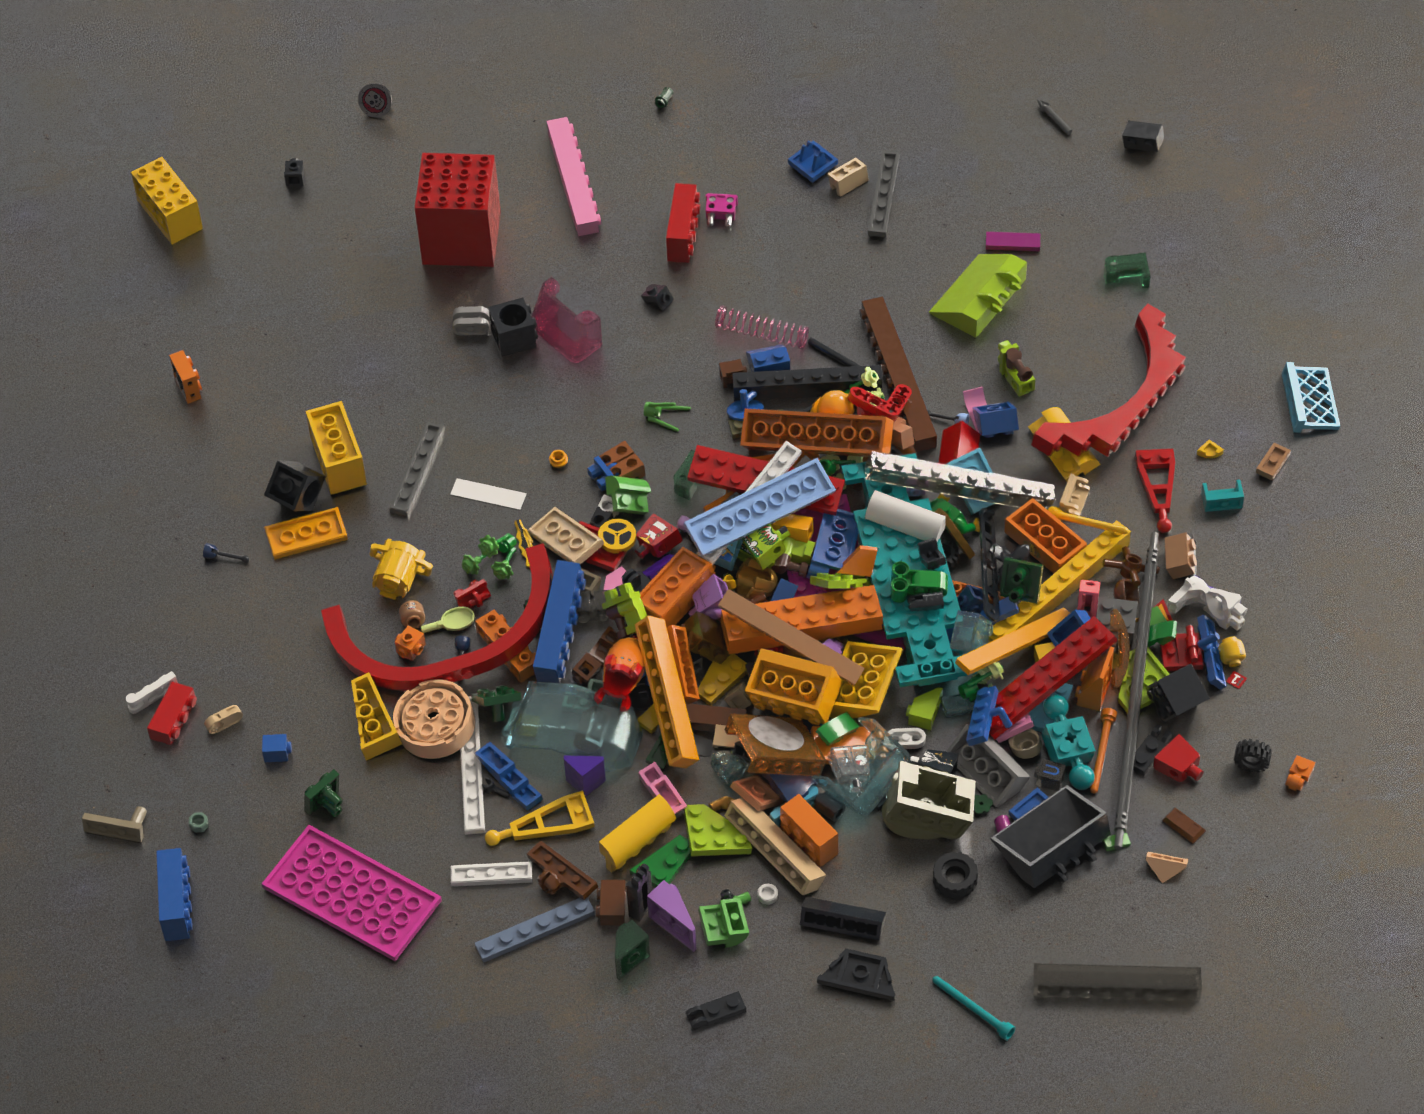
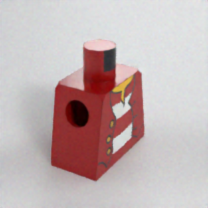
M653 513L636 534L640 546L635 549V553L642 559L648 553L657 558L663 556L683 541L678 528Z

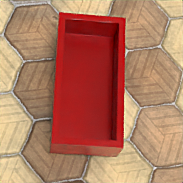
M675 183L666 235L667 261L689 263L690 256L694 254V245H692L696 241V231L694 230L698 228V218L696 217L700 215L701 205L698 204L700 202V192H697V185Z

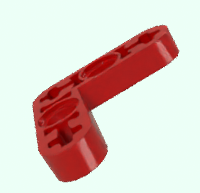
M899 384L889 399L885 401L862 388L852 387L847 399L850 403L875 416L888 417L895 422L909 401L912 390L907 385Z

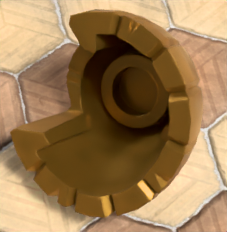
M753 558L746 559L739 567L740 570L736 574L737 580H735L737 585L735 592L750 601L762 594L767 598L776 589L777 575L772 569L765 568L763 570Z

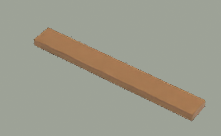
M730 589L726 591L718 604V607L806 659L834 667L839 677L855 686L865 669Z

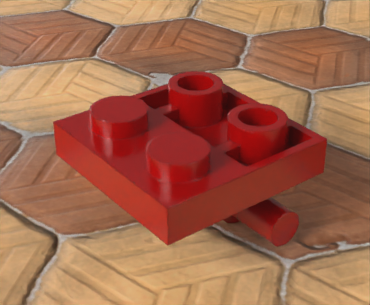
M1192 625L1186 626V633L1176 634L1172 641L1165 645L1160 644L1162 664L1167 671H1177L1189 664H1192L1194 670L1203 669L1201 648L1197 645V642L1200 640L1199 633H1194Z

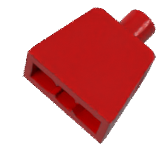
M1180 734L1154 757L1153 768L1178 782H1183L1188 776L1198 781L1204 771L1198 768L1200 761L1199 753Z

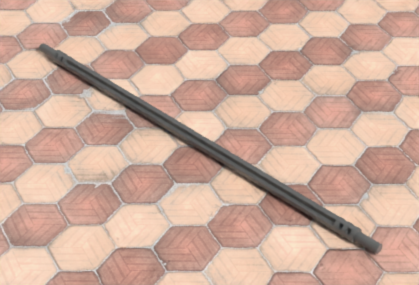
M1157 532L1151 533L1150 546L1147 548L1114 826V831L1116 832L1114 848L1117 850L1122 849L1123 836L1127 828L1159 553L1157 548L1159 534Z

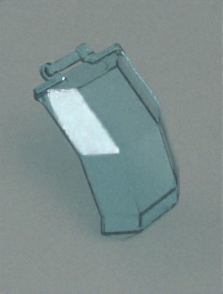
M529 681L522 700L512 703L513 709L501 733L507 737L504 746L510 750L517 747L553 750L568 756H604L605 771L611 772L632 765L643 731L632 706H630L629 710L621 712V699L605 694L602 702L597 704L594 700V695L597 691L576 684Z

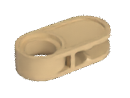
M232 705L209 716L205 720L204 725L210 734H216L238 723L242 719L243 713L237 705Z

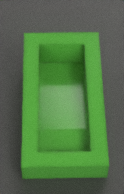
M1124 833L1122 847L1130 846L1131 843L1128 835ZM1115 835L1108 836L1103 840L1106 851L1115 849Z

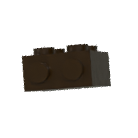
M696 611L685 622L691 652L719 664L731 655L728 654L721 621Z

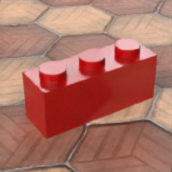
M171 682L147 727L150 739L172 745L174 739L178 738L182 724L186 723L188 713L197 701L192 687Z

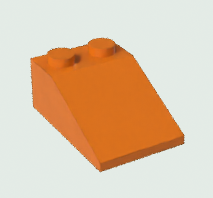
M1109 647L1088 665L1087 671L1083 670L1080 680L1082 685L1077 686L1075 697L1078 698L1077 706L1100 712L1111 681L1114 647Z

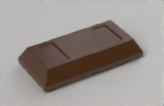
M1175 807L1162 819L1165 824L1192 844L1206 832L1204 828Z

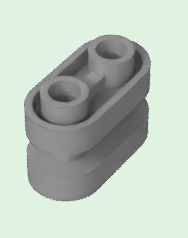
M461 306L453 310V333L461 336L486 334L489 330L488 309L483 306Z

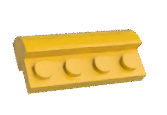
M1053 407L1041 412L1043 416L1029 425L1028 428L1034 435L1044 422H1071L1060 408ZM1061 447L1058 452L1055 451L1049 456L1066 482H1068L1071 473L1078 476L1083 472L1086 475L1101 465L1090 449L1087 452L1084 451L1078 457Z
M660 794L599 841L600 853L605 857L606 868L611 873L623 867L628 859L638 855L643 847L653 843L658 835L667 832L671 827V823L676 820L671 806Z

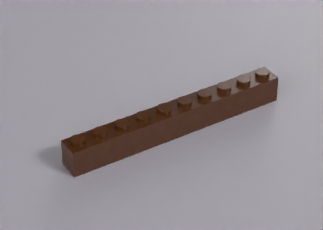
M882 296L862 301V309H859L860 318L865 320V330L867 334L870 333L871 346L875 347L876 359L881 362L882 375H886L887 388L891 389V394L899 384L907 385L912 390L909 401L899 417L905 419L906 425L912 427L915 452L936 448L937 434L884 298Z

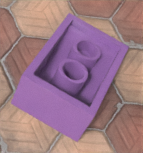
M663 880L647 895L648 916L694 952L696 950V932L693 922L677 887Z

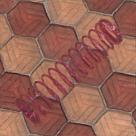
M721 305L717 311L715 319L716 328L722 326L723 330L729 328L730 332L735 329L737 333L742 331L744 335L749 332L750 337L756 334L758 339L763 335L764 340L770 338V341L773 342L776 339L778 344L783 341L784 345L790 342L791 347L797 344L798 349H804L807 343L809 328L806 326L802 329V325H800L797 340L792 345V336L795 330L794 323L791 328L790 339L785 344L788 322L785 324L783 337L778 342L781 320L777 326L776 336L771 340V332L775 323L774 318L771 321L769 335L767 338H764L768 317L765 318L763 331L758 337L757 330L760 325L761 315L758 316L756 330L751 335L750 329L753 324L754 313H752L749 329L744 333L747 311L744 314L742 327L739 332L737 331V324L741 310L737 312L735 326L732 330L730 329V323L734 314V308L730 311L726 328L723 327V321L727 313V306Z

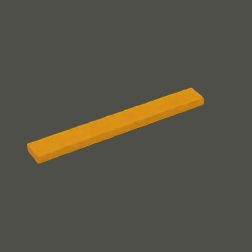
M1063 607L958 657L955 664L969 676L994 662L996 663L1049 637L1047 633L1067 617L1070 612Z

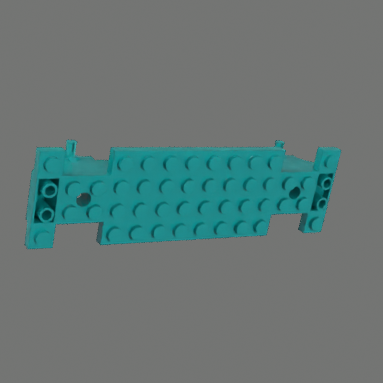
M916 453L841 466L845 485L862 483L865 509L853 511V516L861 546L877 547L878 550L870 579L872 585L875 586L882 610V624L886 639L902 637L905 645L907 665L895 667L899 687L924 686L958 680V677L968 676L955 664L956 659L962 655L953 656L946 629L964 625L947 561L945 565L937 569L928 570L920 561L917 546L918 543L924 540L865 519L869 501L875 490L932 511L929 498L909 500L903 475L920 473ZM939 538L937 542L938 549L945 557L941 540ZM902 561L908 564L910 570L941 571L948 575L947 595L943 597L944 609L912 612L908 608L909 603L907 599L902 603L894 602L890 597L893 564Z

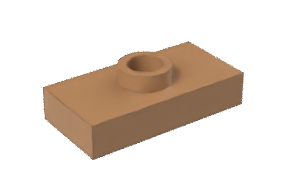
M1273 443L1256 468V473L1273 481L1290 456L1291 450Z

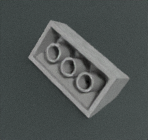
M966 724L946 752L959 753L957 768L968 779L976 781V788L982 794H986L988 798L992 799L995 807H999L1019 793L1030 776L990 735L987 742L969 746L966 738L970 724Z

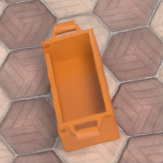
M682 547L640 592V598L647 616L664 619L666 628L670 625H676L695 605L693 594L702 586L703 582L715 574L716 566H712L710 562Z

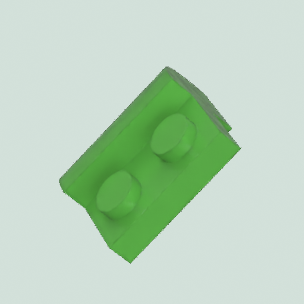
M612 475L605 477L607 496H612L613 511L641 515L649 513L647 494L651 492V489L646 480Z
M740 898L720 900L718 905L699 906L698 913L707 946L725 944V948L740 944L748 937L749 929Z

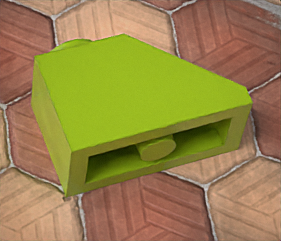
M938 687L914 698L912 705H908L906 716L909 717L908 725L932 730L942 701L943 688Z

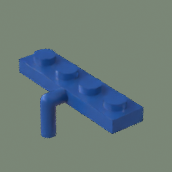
M1203 614L1197 617V629L1201 635V640L1197 642V645L1204 651L1205 658L1203 660L1207 667L1208 682L1218 689H1223L1227 686L1218 650V640L1220 637L1216 632L1214 621Z
M996 686L984 687L977 691L966 738L969 746L988 741L992 719L995 716L1000 717L1005 728L1012 726V722L1004 708H995L999 692Z

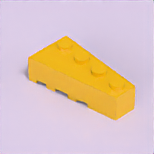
M368 672L351 680L361 742L360 746L366 761L402 745L370 673Z

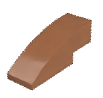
M898 417L893 423L891 444L901 449L914 445L912 427L906 425L905 419Z

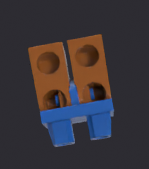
M623 441L602 455L595 457L594 464L587 468V472L591 479L598 476L602 477L596 480L598 488L604 491L606 490L605 477L612 475L628 478L638 477L640 479L645 476V467L627 442Z

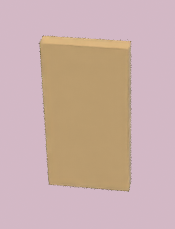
M556 507L527 530L530 536L540 543H544L547 548L568 562L582 564L604 545L603 539Z

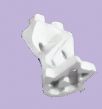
M1197 575L1185 579L1184 585L1168 600L1170 603L1168 610L1175 614L1185 605L1194 602L1206 605L1203 610L1225 630L1231 626L1238 631L1245 624L1243 617L1247 613V608L1241 604L1242 597L1240 594L1208 586Z

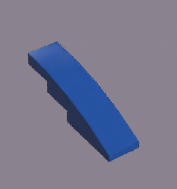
M491 742L475 752V756L492 776L527 811L543 800L542 795L529 784L528 778L516 769L515 763Z

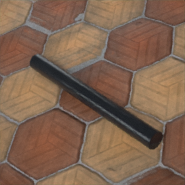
M809 338L807 342L809 345L847 367L860 366L816 339Z

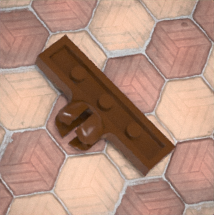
M542 841L527 853L528 859L544 870L537 877L539 886L544 891L550 889L547 892L549 895L555 894L562 887H567L585 900L598 888L596 881Z

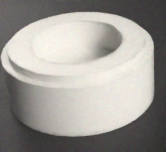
M772 884L761 885L758 889L759 901L765 905L775 903L778 899L777 888Z

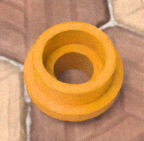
M555 450L549 456V462L553 467L560 468L567 464L568 456L562 450Z

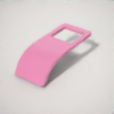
M983 387L963 391L967 411L977 432L979 431L972 407L987 405Z

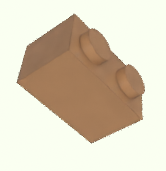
M1187 532L1165 537L1166 569L1172 579L1195 574L1194 566L1197 565L1194 550H1196L1194 540L1190 539Z

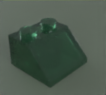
M630 920L627 924H622L616 932L615 967L618 980H621L650 956L648 934L633 920Z

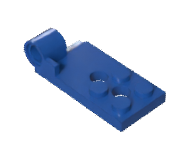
M838 509L836 516L823 513L806 578L810 579V576H817V573H828L830 568L839 571L843 567V562L854 552L858 531L852 512ZM836 525H842L844 528H838ZM833 538L839 539L840 542H835Z

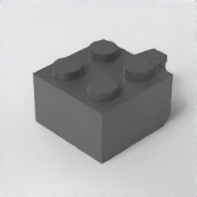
M1099 597L1096 618L1117 638L1118 641L1111 646L1114 647V652H1116L1117 643L1133 645L1138 602Z

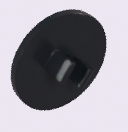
M646 676L628 694L631 700L630 708L644 711L654 704L650 686L645 685V682H643Z

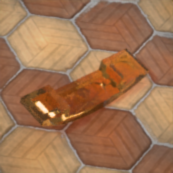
M1113 609L1110 611V631H1118L1119 668L1114 667L1112 669L1111 690H1116L1122 683L1127 671L1130 645L1125 622L1118 609Z

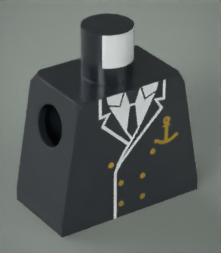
M928 749L923 758L912 756L910 763L955 775L959 753Z

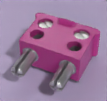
M706 194L707 225L710 226V219L711 226H713L714 219L725 220L726 227H731L732 220H735L738 196Z

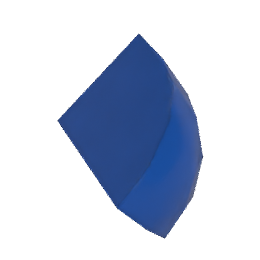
M781 578L771 601L793 598L798 586Z

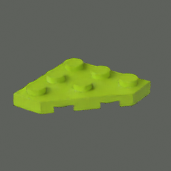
M817 573V576H810V584L831 589H848L850 586L854 588L863 587V585L870 586L871 579L859 575H854L853 577L850 574L835 573L834 576L828 573Z
M1148 647L1140 709L1154 703L1148 698L1146 687L1169 675L1168 671ZM1135 649L1128 653L1118 697L1119 704L1127 714Z
M704 804L687 805V808L683 809L691 856L751 854L752 846L747 837L725 817Z

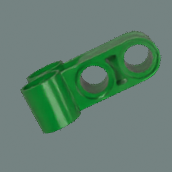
M902 561L893 564L890 597L894 602L902 603L910 595L942 591L943 597L947 595L948 575L941 571L910 570L908 564Z

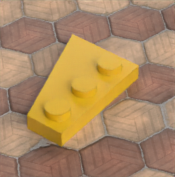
M731 654L721 664L713 661L698 687L700 699L709 706L716 703L745 676V664L747 663L735 654Z

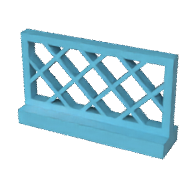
M1286 362L1282 371V379L1293 432L1301 433L1302 429L1339 430L1340 423L1328 368L1294 367V362ZM1297 373H1302L1307 377L1303 380L1297 376ZM1323 374L1324 379L1321 381L1314 375ZM1311 379L1318 385L1316 387H1312L1307 383V381ZM1302 386L1310 391L1307 395L1300 390ZM1322 387L1327 391V394L1323 395L1317 389ZM1314 394L1317 397H1319L1320 400L1316 402L1312 398H1310V396ZM1307 401L1313 407L1311 409H1308L1306 406L1303 405V403ZM1324 401L1330 405V409L1327 410L1320 404ZM1316 408L1324 413L1321 417L1313 412ZM1310 416L1313 419H1315L1316 422H1307L1306 417ZM1328 416L1334 423H1328L1324 418Z

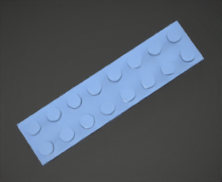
M818 458L685 521L683 525L701 557H704L755 532L767 524H772L835 493L836 489Z

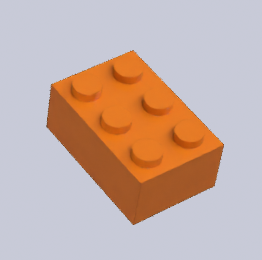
M800 794L780 807V829L819 868L838 855V832Z

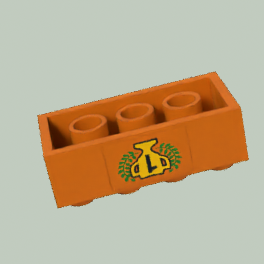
M1034 498L1030 499L1005 519V533L1019 545L1028 544L1030 546V554L1053 574L1087 546V543Z

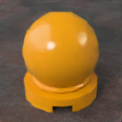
M837 390L829 391L817 399L812 405L810 412L853 415L855 409L854 404L850 403L847 399L848 394Z

